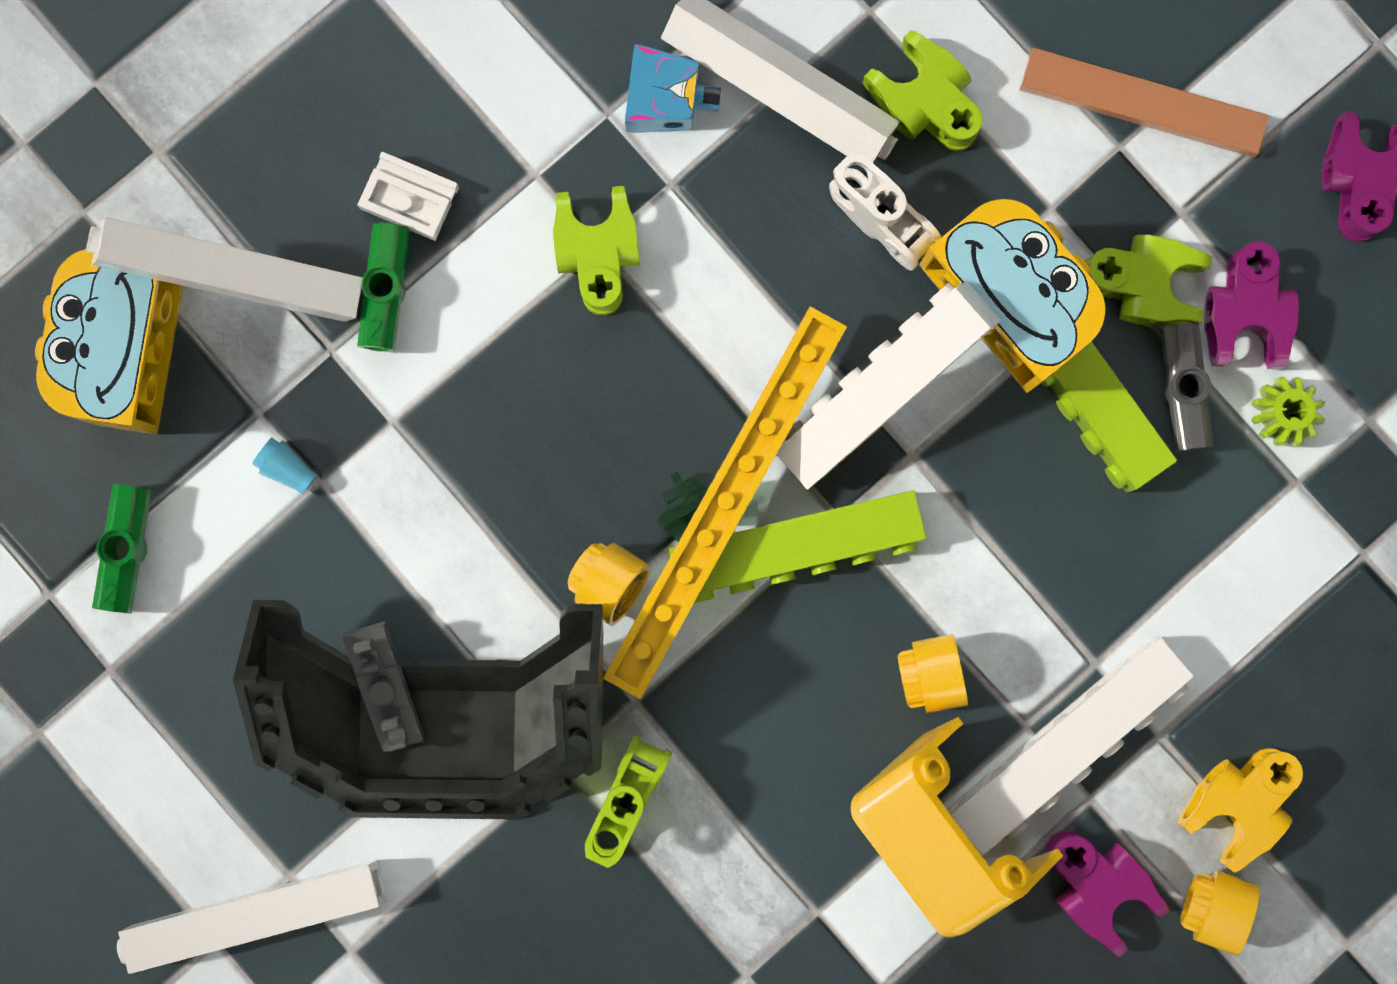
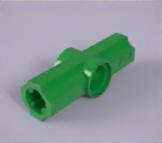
M384 222L373 223L367 272L362 279L364 296L357 347L379 352H395L400 305L406 294L403 282L410 229L408 227ZM383 279L393 280V288L388 295L384 297L375 296L374 289L379 281Z
M121 484L112 485L105 532L97 543V554L100 562L92 603L93 609L132 614L139 566L147 554V544L144 536L152 494L151 489ZM125 538L129 544V552L125 558L120 560L115 553V547L120 539Z

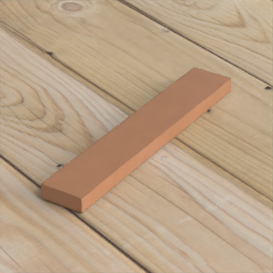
M1032 48L1019 89L1253 158L1259 154L1269 115L1037 48Z

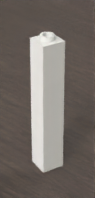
M681 0L675 5L661 36L662 40L844 155L848 156L850 153L860 154L873 164L878 157L884 161L887 159L898 141L892 134L900 121L708 0Z
M105 217L99 223V227L91 226L86 252L93 253L91 264L93 266L343 322L356 318L362 277Z
M377 860L133 924L118 932L120 937L117 941L119 959L122 964H126L128 974L378 908L386 901Z

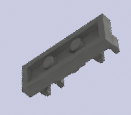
M386 622L345 632L342 639L382 751L391 752L422 742L425 734Z

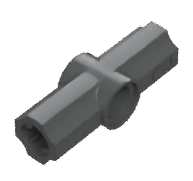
M1184 323L1163 327L1160 329L1166 375L1163 395L1169 403L1175 452H1187L1213 448L1208 403L1211 381L1204 370L1199 324ZM1181 378H1186L1192 382L1194 386L1192 398H1188L1180 392L1179 382Z

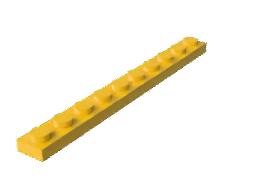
M809 307L603 679L639 699L642 698L847 326Z

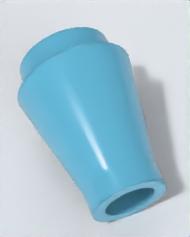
M272 437L252 462V465L259 469L258 474L295 489L302 495L317 477V474L310 470L283 440L279 443Z

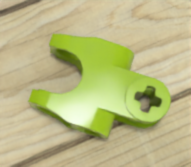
M910 30L903 37L901 47L917 67L918 77L908 83H896L879 70L872 68L864 76L863 85L882 111L900 121L896 129L905 137L913 140L926 129L948 150H966L975 141L983 120L978 106L962 93L972 82V78L967 69L949 51L931 42L918 32ZM961 121L967 125L966 128L960 127L958 130L952 127L953 123L957 125Z
M624 186L612 187V212L606 221L596 226L584 225L574 217L569 192L556 194L553 240L558 274L578 272L579 288L584 305L590 312L596 315L605 316L612 314L622 303L623 290L620 267L640 265L636 222L630 211ZM605 284L608 290L605 294L606 298L598 299L596 294L597 285Z
M1152 235L1133 236L1130 252L1114 248H1104L1086 260L1091 269L1090 277L1098 285L1103 297L1122 301L1119 319L1149 327L1202 323L1203 310L1177 300L1171 291L1170 280L1175 271L1189 273L1204 272L1206 269L1211 268L1213 256L1189 247L1178 240ZM1101 265L1105 266V273L1111 274V277L1107 280L1104 279V272L1098 270V267Z
M634 734L616 771L618 774L585 842L586 858L606 868L616 864L622 857L652 791H655L673 753L667 749L662 751L641 741V737ZM632 756H637L657 766L656 770L633 759ZM625 794H629L633 798V805L630 804L627 809L619 805V798H622ZM602 831H610L616 835L619 844L614 848H604L597 841V834Z

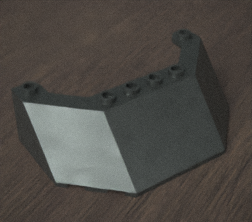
M253 600L233 676V684L254 764L267 772L274 768L292 777L291 785L317 799L324 794L340 803L339 811L352 818L520 820L531 813V806L538 801L545 799L549 802L570 789L571 781L583 773L591 776L601 769L603 605L580 603L566 607L560 614V634L521 661L398 659L425 737L422 742L411 744L395 751L383 752L349 657L303 630L300 613L290 603L284 600Z

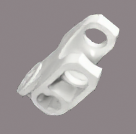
M850 153L833 171L835 179L829 184L832 199L866 235L873 239H878L896 261L906 269L914 270L918 266V261L926 254L929 247L941 238L940 233L929 220L916 212L907 203L901 188L865 156ZM853 165L863 167L867 172L868 178L859 170L848 167ZM846 180H854L862 187L852 188ZM839 189L849 198V200H846L841 196ZM916 235H919L920 237L909 248H907L906 245Z

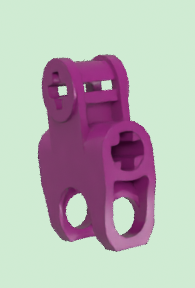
M1344 112L1335 122L1331 140L1323 158L1321 184L1324 191L1341 193L1337 220L1341 234L1350 241L1365 242L1374 237L1375 234L1385 230L1393 220L1394 201L1397 200V123L1391 126L1390 132L1387 135L1384 152H1376L1366 147L1360 138V121L1357 113Z
M1252 242L1233 253L1227 261L1226 287L1210 286L1208 288L1204 307V330L1208 342L1211 366L1224 367L1225 365H1230L1234 355L1236 336L1241 330H1248L1258 335L1263 342L1264 362L1267 369L1280 370L1287 367L1293 339L1298 328L1299 301L1295 290H1278L1279 255L1275 248L1268 243ZM1251 259V264L1257 265L1259 270L1255 272L1254 267L1247 266V260Z
M1058 831L1047 841L1045 853L1059 849L1063 854V857L1052 868L1070 886L1055 900L1056 903L1079 928L1083 929L1091 937L1099 940L1117 957L1120 958L1128 950L1126 944L1113 929V913L1119 904L1126 900H1139L1147 909L1160 918L1170 910L1156 890L1150 875L1118 843H1115L1102 856L1088 840L1072 831ZM1068 847L1074 849L1073 853L1076 859L1073 862L1067 860L1068 856L1065 850Z

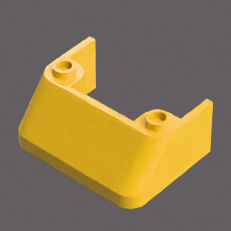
M959 717L921 735L856 793L851 802V815L857 826L935 930L945 937H956L971 931L1022 898L1063 857L1060 850L1056 849L1024 861L1013 855H1004L995 859L989 865L937 797L950 780L949 764L937 747L963 725Z

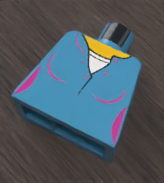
M634 44L625 114L626 132L690 130L693 126L695 109L719 111L721 87L698 84L699 63L694 60Z

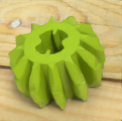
M1279 377L1274 379L1273 386L1269 384L1262 386L1259 391L1263 398H1257L1251 404L1255 409L1261 411V414L1252 417L1251 422L1253 424L1263 422L1265 426L1260 431L1259 436L1266 438L1273 435V443L1278 447L1285 445L1287 441L1292 447L1302 444L1303 437L1306 439L1314 438L1317 432L1313 425L1323 424L1326 420L1322 415L1316 413V409L1324 407L1326 403L1323 400H1313L1312 396L1316 393L1317 387L1311 385L1303 389V380L1300 377H1295L1290 382L1285 377ZM1289 405L1292 408L1293 412L1288 415L1293 416V418L1287 419L1284 416L1283 411H1286L1287 408L1283 406Z

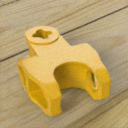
M1272 748L1257 751L1240 770L1228 759L1223 760L1196 786L1192 798L1182 811L1177 823L1184 830L1193 834L1213 817L1228 815L1233 822L1234 837L1222 853L1219 862L1228 870L1236 873L1255 858L1270 850L1289 829L1293 819L1280 806L1299 787L1303 777L1302 766L1293 755ZM1273 763L1278 764L1276 769L1280 775L1277 779L1273 778L1274 773L1270 769Z

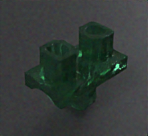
M674 472L669 476L675 486L661 494L667 505L680 497L684 500L682 503L656 517L662 530L667 529L677 542L680 541L691 521L689 515L697 510L710 487L708 486L693 496L690 494V491L703 484L697 473L683 481L678 472Z

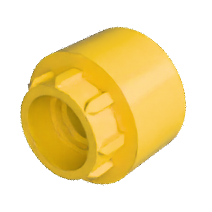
M594 543L577 560L567 583L569 590L576 594V604H602L603 622L609 626H614L625 616L640 595L649 577L651 566L616 543H611L608 546L602 543Z
M954 634L913 641L912 650L902 651L898 654L903 688L909 707L925 706L926 713L968 705Z
M1215 870L1211 876L1199 873L1193 877L1181 911L1180 923L1183 928L1193 931V940L1238 956L1248 939L1259 902L1260 887L1257 884Z

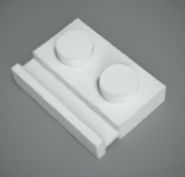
M381 152L379 163L376 169H373L357 204L358 207L391 223L408 227L410 231L435 241L452 205L451 201L459 189L458 184Z

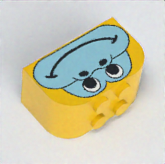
M999 199L978 207L930 246L919 266L939 290L948 283L955 288L968 281L1002 321L983 336L981 340L1025 392L1028 393L1097 336L1104 322L1105 302L1101 290L1090 277L1091 269L1081 256L1078 254L1072 255L1061 243L1063 241L1062 234L1050 221L1044 222L1034 210L1021 202Z
M86 249L76 252L68 257L58 268L53 279L51 294L47 295L43 303V317L46 320L43 337L41 336L38 339L35 347V357L38 361L36 378L40 394L52 409L63 415L97 426L157 435L183 286L91 265L93 253L86 252Z

